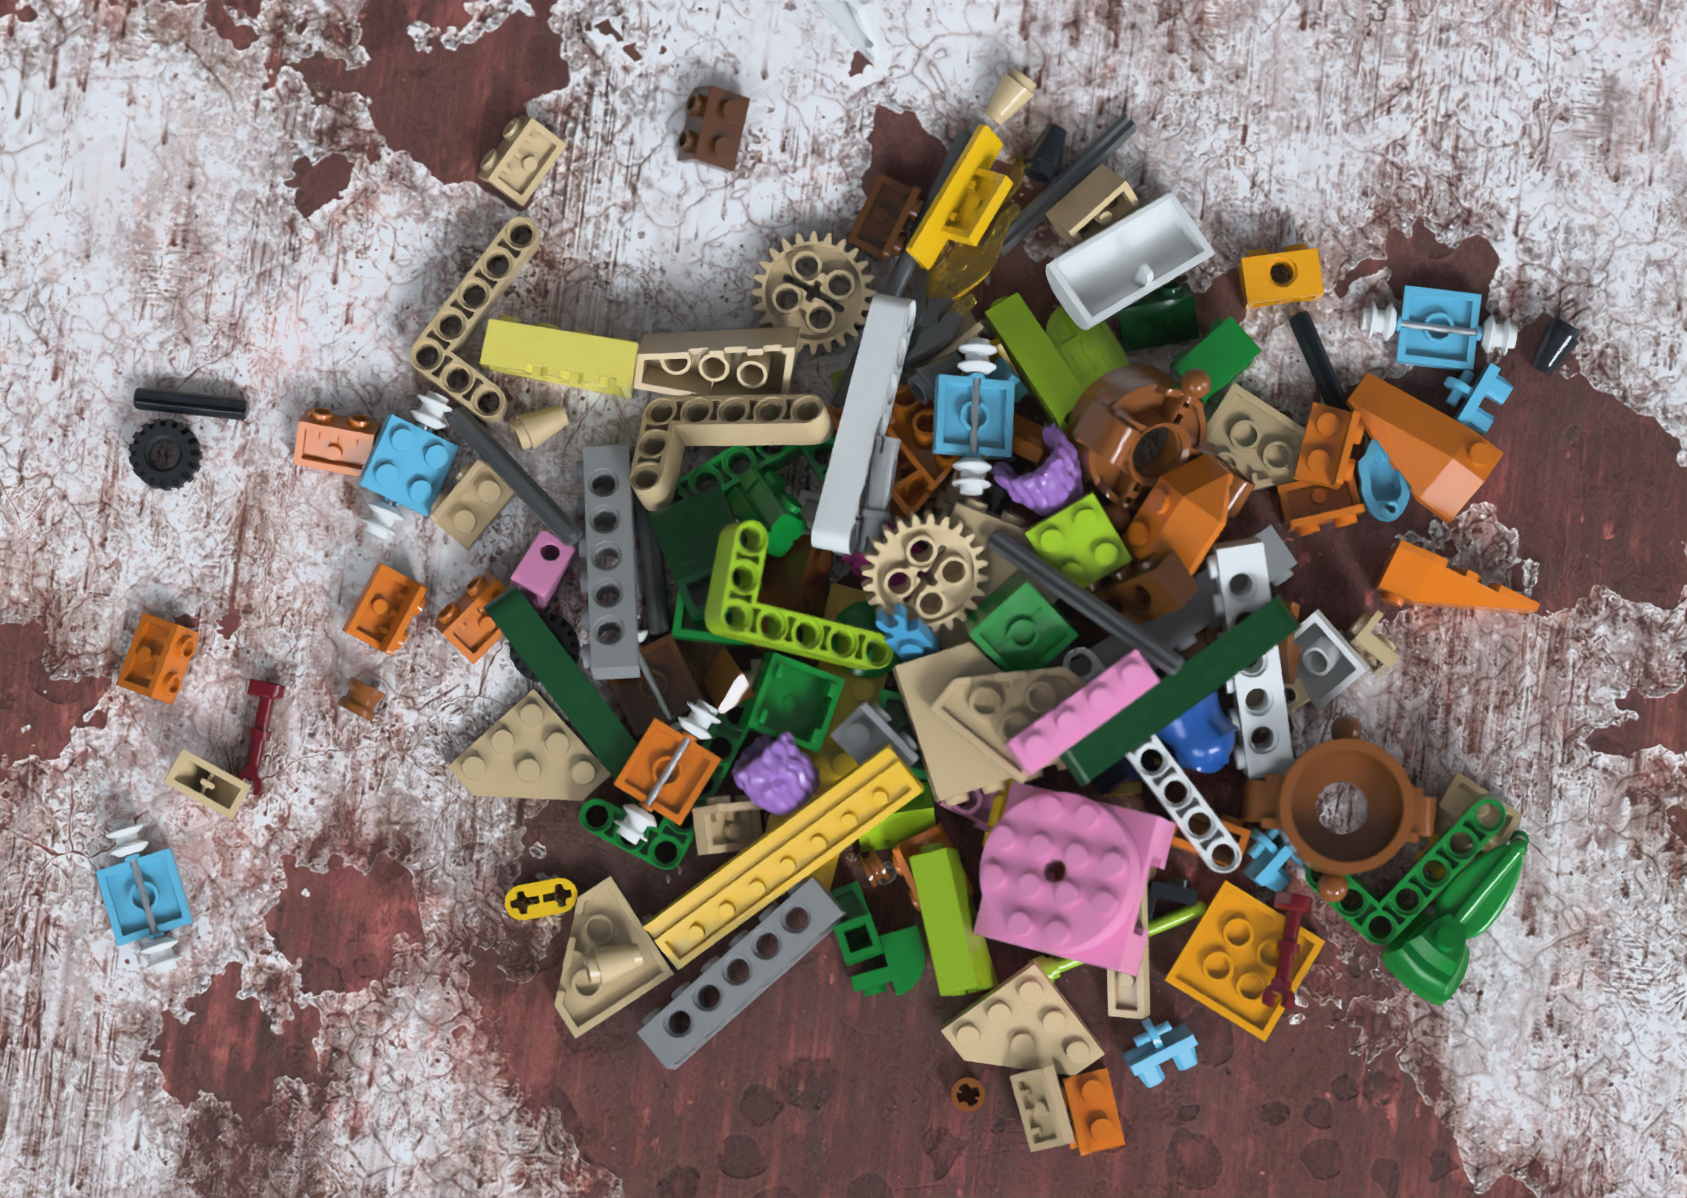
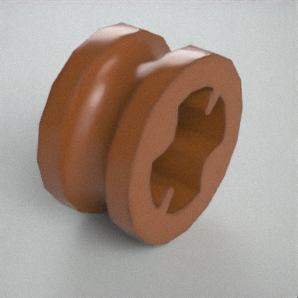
M873 848L869 850L870 854L868 857L859 856L857 860L874 888L878 886V880L885 879L887 881L890 879V876Z
M964 1077L957 1080L950 1092L951 1101L954 1106L962 1112L968 1113L978 1110L983 1105L986 1096L981 1082L972 1077ZM966 1083L970 1088L977 1087L979 1091V1097L974 1096L977 1102L971 1106L966 1101L959 1102L957 1100V1092L962 1093L959 1087Z

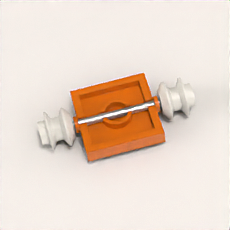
M698 699L695 705L689 701L687 702L692 710L688 717H678L681 727L688 732L683 731L681 734L654 718L613 784L640 801L638 805L641 808L635 804L623 805L627 813L623 821H613L620 825L616 833L634 844H637L640 838L646 842L648 841L644 835L647 826L657 827L654 816L647 811L652 812L654 809L676 824L681 825L721 761V758L695 743L697 739L694 736L699 739H711L712 736L707 729L711 723H721L720 720L715 718L719 711Z

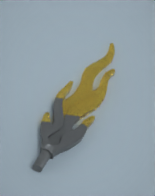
M1023 152L1018 153L1014 169L1009 176L1013 185L999 209L1017 192L1024 179L1025 174L1023 170L1025 164L1023 160L1026 156ZM1017 203L1012 204L1000 213L986 243L982 247H980L981 239L976 247L957 242L948 258L937 267L950 248V243L947 240L931 269L928 270L919 266L912 290V299L916 302V317L902 372L908 373L914 366L937 353L953 339L964 318L977 302L973 294H968L960 301L958 300L976 287L997 263L1010 223L1021 212V208ZM955 302H957L955 306L951 309V311L947 314V316L944 319H942L944 314L952 307V305Z

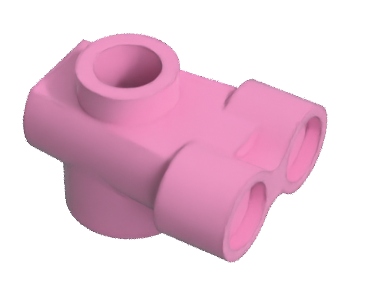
M982 788L967 792L969 800L961 805L955 804L947 807L945 800L938 802L939 806L973 821V827L989 832L990 826H987L994 796H998L999 791L984 795Z

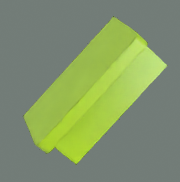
M929 782L922 783L924 786L923 792L859 838L862 852H869L873 848L875 851L894 848L901 840L936 825Z

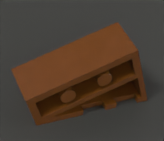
M802 534L797 540L792 541V547L783 557L778 558L768 554L761 577L764 593L757 596L756 603L824 619L832 551L812 547L811 535ZM762 617L760 622L761 631L764 634H766L768 631V622L764 617ZM800 626L796 629V638L799 643L803 640V631ZM751 644L762 656L764 652H775L818 669L819 660Z

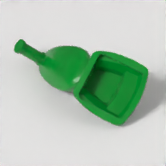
M1522 830L1514 831L1509 839V844L1500 845L1489 850L1465 866L1439 894L1436 902L1435 916L1428 914L1417 915L1393 941L1385 945L1380 954L1381 961L1408 989L1437 1006L1443 1005L1452 997L1463 980L1468 967L1470 952L1466 945V939L1475 938L1483 934L1495 922L1515 889L1523 865V855L1528 850L1529 837L1526 832Z

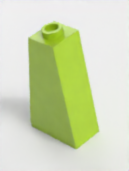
M1016 292L1010 297L1003 296L994 301L990 308L985 311L988 325L995 337L999 338L1016 371L1049 424L1056 423L1058 428H1061L1067 436V427L1071 413L1085 391L1019 293Z
M943 843L921 847V854L909 857L940 995L964 996L995 988L999 984L985 938L973 934L977 912L957 849L944 848Z

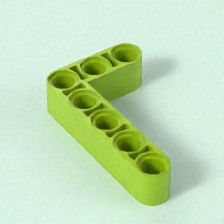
M756 521L731 523L721 531L705 609V623L712 633L859 670L883 668L891 662L893 649L885 642V635L756 603L768 543L766 529ZM741 531H744L748 538L745 549L739 541ZM734 569H736L740 575V584L738 587H736L732 581V573ZM727 608L733 614V621L730 626L725 621V611ZM762 617H764L768 622V631L766 634H764L760 628V622ZM798 626H800L803 631V640L801 643H799L796 638V629ZM833 634L837 637L838 640V648L836 652L832 649L831 646V638ZM868 643L871 645L873 650L871 660H869L866 655V646Z

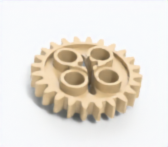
M812 231L810 240L804 242L800 233H796V244L793 246L787 240L782 239L783 251L779 253L775 249L770 248L769 255L773 261L769 263L760 260L759 262L760 268L766 272L765 275L758 274L753 276V281L762 286V288L751 291L753 298L762 300V302L753 306L754 313L766 314L759 321V326L766 327L772 325V328L801 327L797 355L802 352L804 346H809L812 357L816 356L819 346H823L825 352L831 355V344L834 342L842 349H845L846 342L844 337L846 335L855 340L859 338L854 327L856 325L865 327L866 319L862 316V313H868L870 304L866 303L865 300L872 299L876 294V291L865 288V286L874 282L873 275H862V272L868 267V262L861 261L856 263L855 259L859 254V250L855 248L846 253L844 251L846 247V240L844 238L836 246L832 245L831 233L826 235L823 242L818 241L815 231ZM812 260L818 267L814 275L804 277L797 273L796 266L800 261ZM790 276L800 285L811 291L816 286L820 287V296L827 301L842 306L844 311L837 312L830 305L816 297L812 302L807 301V292L785 282L783 278ZM845 279L851 286L850 291L843 296L834 295L829 289V285L833 280ZM784 292L793 293L798 298L797 305L789 310L780 308L776 302L780 294ZM817 311H823L828 313L832 320L828 327L818 329L811 325L810 317Z
M930 509L926 510L923 520L918 519L914 510L910 511V522L904 523L899 516H896L895 523L897 528L892 530L883 524L881 527L885 534L884 539L871 537L876 551L869 550L863 553L865 558L871 562L869 565L860 566L862 575L871 577L861 582L864 591H872L866 596V600L869 605L878 604L874 610L876 616L879 609H882L888 616H893L894 604L901 603L907 609V618L909 620L920 617L936 636L939 634V625L943 623L952 631L954 630L952 621L954 617L965 621L967 617L963 610L966 607L973 610L978 609L977 604L972 598L973 595L985 596L984 589L977 584L978 582L989 580L986 572L978 570L988 565L985 556H976L983 550L980 541L971 543L975 537L971 529L961 533L963 523L960 519H956L949 526V517L945 512L939 516L937 521L934 520ZM926 540L929 542L925 552L921 554L910 552L911 546L916 541ZM941 545H945V550L937 554L938 548ZM947 562H961V566L956 573L951 575L942 573V569ZM930 569L932 572L929 577L922 575L919 578L917 574L919 570L926 572ZM896 572L907 574L905 581L901 585L891 586L888 584L892 574ZM912 592L910 600L907 602L903 601L904 597ZM925 594H938V599L933 605H920L921 598Z

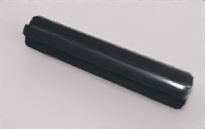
M1301 311L1290 317L1289 323L1325 405L1351 412L1345 403L1347 398L1309 312Z
M137 388L133 398L134 407L140 410L245 420L248 414V401L243 398Z

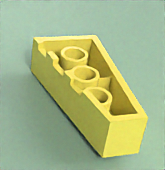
M500 315L499 320L490 318L488 320L479 364L485 370L633 399L635 368L640 347L639 343L623 338L601 337L595 333L583 330H575V332L560 330V327L541 322H538L537 326L522 324V319Z

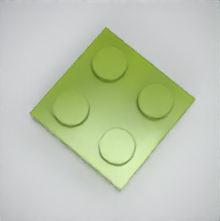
M1093 491L1024 530L1040 558L1083 588L1133 560Z

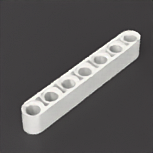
M876 293L872 298L812 528V547L851 555L856 549L864 517H861L862 509H866L876 436L885 437L915 322L916 302L913 299Z
M1086 648L1071 650L1065 656L1062 667L1065 666L1069 669V662L1074 656L1083 655L1087 657L1091 662V671L1088 675L1079 677L1085 683H1088L1106 670L1097 656ZM1154 734L1125 755L1126 759L1204 863L1212 871L1218 873H1229L1235 870L1241 861V850L1238 844L1157 736ZM1147 749L1156 750L1162 757L1161 767L1155 772L1146 771L1140 763L1141 755ZM1178 781L1184 785L1186 795L1180 803L1174 804L1166 799L1164 789L1168 782ZM1196 812L1205 814L1209 819V828L1202 835L1193 834L1188 827L1189 817ZM1219 844L1228 845L1233 852L1232 862L1225 867L1217 866L1212 859V851Z

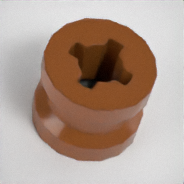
M351 677L348 682L349 690L346 696L340 697L337 704L372 722L375 716L374 708L378 702L383 701L386 694Z

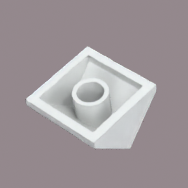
M1317 609L1301 623L1303 627L1295 632L1293 643L1301 646L1296 676H1299L1310 701L1320 710L1370 667L1321 611Z

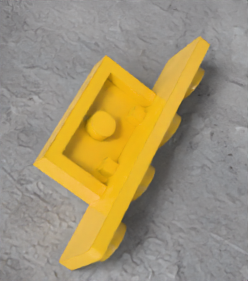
M981 123L978 125L906 246V251L922 268L931 269L948 239L976 247L1013 185V182L1007 175L989 170L1001 151L1003 143L988 125Z

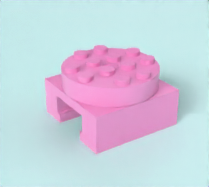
M1012 781L1004 815L991 831L982 852L980 862L982 900L973 934L1137 976L1149 931L1135 927L1149 868L1151 866L1165 869L1176 824L1157 815L1093 801L1076 794L1055 792ZM1065 864L1066 875L1062 881L1057 883L1055 874L1048 872V870L1056 871L1060 865Z

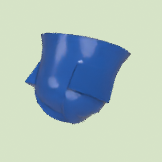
M1215 691L1158 731L1156 736L1172 748L1181 770L1188 767L1199 772L1214 773L1229 763V755L1235 743V732L1240 728L1224 715L1219 704L1217 691Z

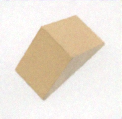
M184 748L181 749L163 781L165 784L231 820L251 788L250 784Z

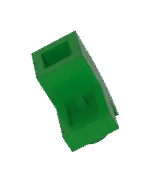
M856 881L831 890L830 893L850 915L841 924L833 926L846 965L850 966L883 954L884 951L859 882Z
M917 925L879 936L887 967L850 977L854 992L862 990L864 997L887 991L885 983L892 982L895 994L899 996L915 986L923 973L925 965V952Z

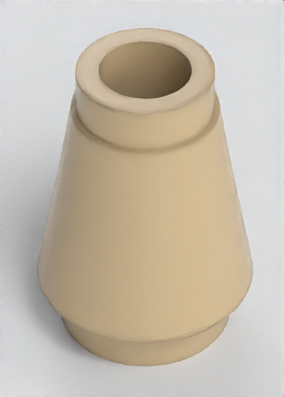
M1012 67L1008 74L1003 73L984 113L1002 126L1006 120L1034 96L1032 91L1037 85Z
M558 404L554 407L551 406L516 415V420L510 422L509 427L521 451L528 448L534 450L562 430L563 427L569 425V420L563 407Z
M637 943L592 947L591 952L582 954L590 984L600 982L601 985H604L643 965Z

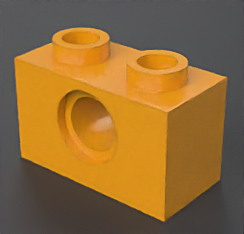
M1307 244L1289 245L1284 247V252L1269 254V249L1251 250L1246 252V257L1241 258L1238 263L1244 309L1320 300L1324 294L1318 248L1307 249ZM1276 266L1285 268L1289 272L1290 281L1284 284L1275 282L1271 278L1270 269Z

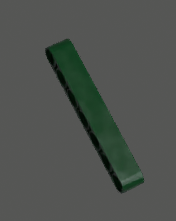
M515 584L511 585L483 608L616 780L638 746L637 742ZM626 793L632 800V802L636 806L641 808V806L638 805L640 801ZM653 809L652 812H650V811H647V812L652 815V814H653L654 812H656V811Z
M1276 596L1185 662L1177 674L1167 675L1152 688L1060 754L1059 758L1080 787L1084 786L1303 626L1281 596Z

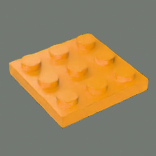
M1224 880L1164 981L1265 1042L1285 1010L1284 1007H1281V993L1275 999L1274 1008L1262 1004V993L1275 977L1279 952L1276 951V945L1278 940H1282L1286 917ZM1301 926L1297 943L1300 944L1299 955L1294 956L1290 977L1293 993L1296 992L1326 942Z

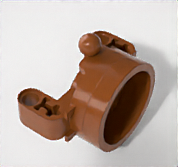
M1145 364L1126 365L1109 371L1098 378L1085 390L1077 401L1069 419L1066 438L1078 452L1077 457L1080 462V469L1082 470L1081 474L1112 501L1103 510L1117 533L1129 526L1131 520L1129 510L1139 511L1160 476L1205 453L1212 455L1234 475L1232 485L1229 486L1230 501L1227 516L1236 518L1255 487V483L1234 465L1214 454L1213 452L1217 446L1206 440L1207 423L1203 411L1204 405L1198 400L1209 392L1211 386L1210 377L1204 370L1198 368L1187 370L1182 375L1179 384L1167 373L1154 366ZM1166 427L1167 440L1157 455L1147 464H1133V452L1144 434L1155 428Z
M1348 715L1340 716L1332 723L1330 730L1333 740L1318 744L1302 753L1289 765L1284 774L1265 773V781L1244 780L1241 783L1238 819L1249 823H1260L1261 828L1277 829L1285 845L1295 857L1310 869L1324 873L1318 881L1317 889L1320 897L1331 903L1339 902L1347 895L1348 882L1343 875H1352L1377 868L1391 859L1405 842L1419 843V839L1434 838L1437 798L1423 796V788L1412 787L1405 770L1387 751L1370 742L1359 740L1362 733L1361 725L1358 720ZM1343 782L1352 785L1360 791L1365 800L1366 813L1364 820L1351 833L1337 834L1331 832L1321 824L1317 817L1316 803L1318 796L1326 786L1332 783Z

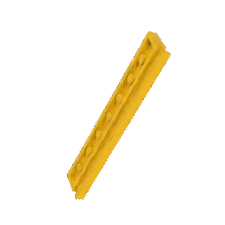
M887 743L644 922L643 929L652 935L654 942L678 970L923 792V784L901 757L896 755L892 750V746Z

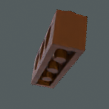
M1175 550L1162 555H1158L1157 552L1150 553L1142 558L1137 565L1131 567L1127 563L1113 571L1109 576L1103 577L1085 587L1090 593L1136 625L1181 609L1200 589ZM1061 598L1058 599L1055 605L1072 621L1079 635L1069 644L1072 650L1112 636L1110 632Z

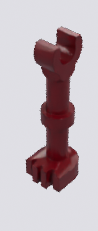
M250 679L247 694L260 698L254 725L249 727L247 737L251 739L242 772L237 774L236 777L241 780L245 778L252 779L255 784L253 795L258 796L264 788V782L260 776V765L265 742L270 741L272 732L268 731L274 701L283 699L286 686L257 679Z
M1276 891L1274 908L1287 913L1282 940H1278L1276 945V951L1279 952L1275 977L1262 993V1004L1274 1008L1275 999L1280 993L1282 994L1281 1007L1292 1010L1295 1004V995L1291 990L1290 977L1294 956L1299 955L1300 944L1297 943L1302 914L1310 912L1313 898L1309 896Z

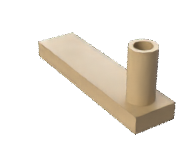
M1150 866L1135 923V927L1148 930L1147 883L1155 878L1157 873L1155 867ZM1148 936L1137 976L1107 969L1108 1016L1144 1020L1150 1016Z

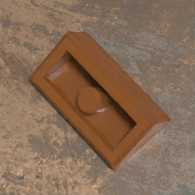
M726 646L722 647L701 681L720 714L727 712L754 695Z

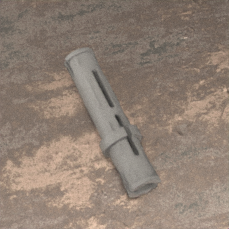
M876 436L866 509H862L861 517H864L860 548L858 550L860 553L869 550L876 551L871 537L883 540L885 534L881 526L883 524L887 526L888 521H892L893 514L889 513L901 439Z

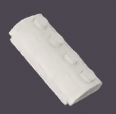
M1167 192L1055 257L1052 262L1046 265V276L1052 291L1071 319L1081 329L1088 330L1215 255V251L1175 194Z

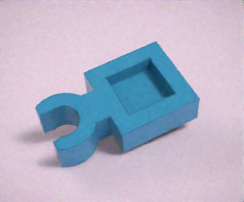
M901 603L894 604L893 616H888L882 609L877 610V627L886 632L885 642L904 663L939 652L940 640L920 617L909 620L907 618V609Z

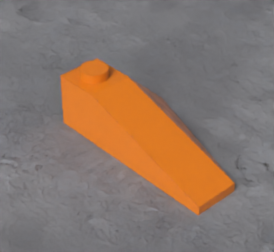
M1369 372L1364 375L1345 402L1351 411L1353 409L1361 410L1359 421L1365 422L1364 429L1371 439L1379 442L1390 457L1388 460L1395 471L1399 470L1412 487L1409 491L1415 499L1447 524L1453 520L1484 483L1504 454L1473 429Z
M1400 540L1391 547L1374 588V591L1382 594L1380 598L1382 601L1400 608L1405 603L1415 606L1532 614L1538 610L1540 603L1500 584L1490 582L1488 587L1482 585V578L1479 577V574L1469 569L1464 570L1456 567L1451 570L1446 567L1448 559L1403 540Z

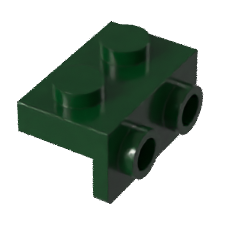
M1169 281L1117 312L1124 352L1200 338L1195 298L1188 283Z

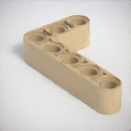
M526 216L514 217L505 224L410 349L411 363L420 375L486 423L499 422L506 416L508 412L507 398L497 385L459 358L457 354L538 250L541 241L539 231L532 219ZM520 228L531 230V240L524 245L514 243L512 236L516 230ZM497 258L506 259L509 262L507 271L501 275L491 274L489 266L493 260ZM475 288L484 290L486 292L485 299L481 304L472 306L466 303V295L470 290ZM458 319L462 322V328L457 335L447 336L443 334L442 327L447 320ZM434 349L439 353L437 362L429 367L420 365V354L424 350ZM457 372H465L469 375L467 386L460 390L451 388L449 385L451 376ZM489 394L498 396L500 405L494 412L485 413L480 410L482 398Z
M813 394L657 397L651 400L644 410L629 482L643 507L655 512L667 507L674 498L685 446L822 444L832 436L834 423L821 398Z

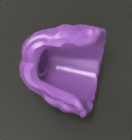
M1056 423L1048 425L1043 430L1042 437L1050 449V457L1035 472L1021 476L1016 474L1005 462H997L990 470L994 474L995 481L1007 490V493L1014 502L1024 504V506L1032 509L1038 515L1045 517L1081 498L1084 491L1081 482L1082 470L1080 469V462L1077 457L1078 452L1073 444L1067 440L1064 431L1058 428Z
M790 731L781 733L775 741L765 735L757 737L752 745L741 752L740 759L735 762V767L731 771L736 785L745 791L751 801L774 815L790 814L805 805L818 792L821 783L820 770L812 763L807 754L799 751Z

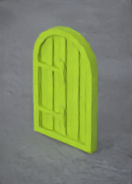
M1062 305L1051 314L1046 325V335L1084 391L1107 372L1122 366L1132 365L1106 320L1099 322L1088 330H1083L1075 324Z

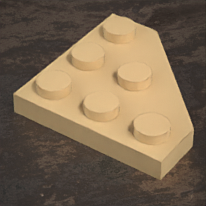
M1233 383L1207 423L1206 440L1217 446L1213 453L1234 465L1253 481L1255 487L1252 491L1300 481L1294 479L1293 474L1305 428L1244 388Z
M1065 666L954 678L932 704L929 711L1018 783L1023 784L1028 777L1024 775L1003 744L1087 683Z
M534 689L447 766L473 796L584 801L612 776Z
M611 876L577 898L575 915L554 1004L575 1039L674 975ZM638 944L643 960L642 966H638L604 985H601L600 982L590 984L582 954L591 952L592 947Z
M1036 960L1027 964L941 1025V1032L964 1061L1027 1070L1054 1065L1056 1074L1075 1076L1105 1055V1048Z

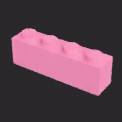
M1135 649L1015 735L1003 746L1026 777L1031 776L1160 681L1138 650Z

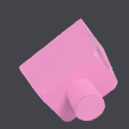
M541 530L511 576L510 586L515 584L534 610L544 614L575 561L576 549L572 545L569 547L564 546L553 533L550 534L545 530ZM551 557V558H554L555 560H553V561H548V560H545V558Z

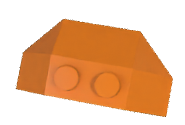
M1205 453L1160 476L1121 537L1122 542L1133 559L1128 562L1131 567L1137 565L1142 558L1150 553L1157 552L1158 555H1162L1175 550L1191 576L1194 574L1226 524L1230 501L1229 486L1232 485L1234 476L1212 455Z

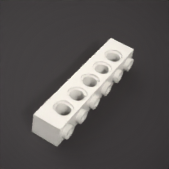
M1258 537L1213 544L1211 546L1212 555L1206 556L1208 575L1210 579H1216L1218 593L1212 594L1213 611L1216 618L1221 617L1223 632L1217 633V639L1235 627V619L1240 613L1251 612L1253 614L1271 601L1264 544ZM1238 573L1246 574L1247 584L1245 588L1238 592L1231 591L1229 588L1231 578ZM1277 645L1260 657L1255 665L1245 668L1224 683L1226 694L1232 693L1234 708L1228 709V718L1240 728L1237 730L1239 746L1233 748L1237 770L1243 769V773L1249 780L1264 778L1265 773L1284 774L1289 765L1294 761ZM1255 688L1263 689L1264 696L1259 704L1254 706L1246 705V695L1249 691ZM1261 726L1269 728L1268 738L1264 742L1259 744L1251 742L1252 732L1256 728Z

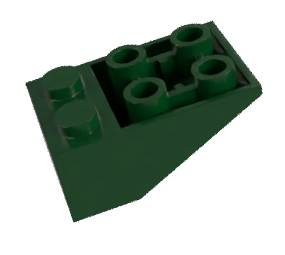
M720 485L647 514L692 623L705 618V609L721 531L725 526L736 523ZM740 533L739 541L741 546L745 549L746 544ZM734 569L732 573V581L733 584L736 587H738L740 584V575L739 572L736 569ZM761 580L758 595L764 593V586Z

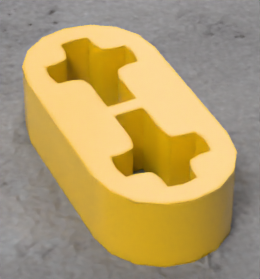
M565 878L518 885L507 893L505 908L507 913L517 920H530L571 911L576 906L579 892L576 885ZM562 884L564 890H571L572 897L566 899V905L563 907L559 906L558 901L545 902L544 895L555 893L556 885ZM519 892H524V895L528 898L539 896L540 903L529 905L527 907L528 913L521 914L519 908L512 907V901L518 899Z

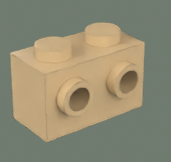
M1101 163L1045 214L1061 238L1074 247L1142 207V204L1127 181Z

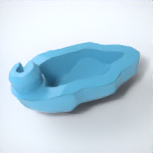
M1371 440L1366 446L1362 458L1357 463L1360 480L1359 495L1365 508L1374 518L1384 522L1394 521L1403 513L1408 504L1410 485L1399 470L1395 471L1388 462L1390 457L1379 442Z

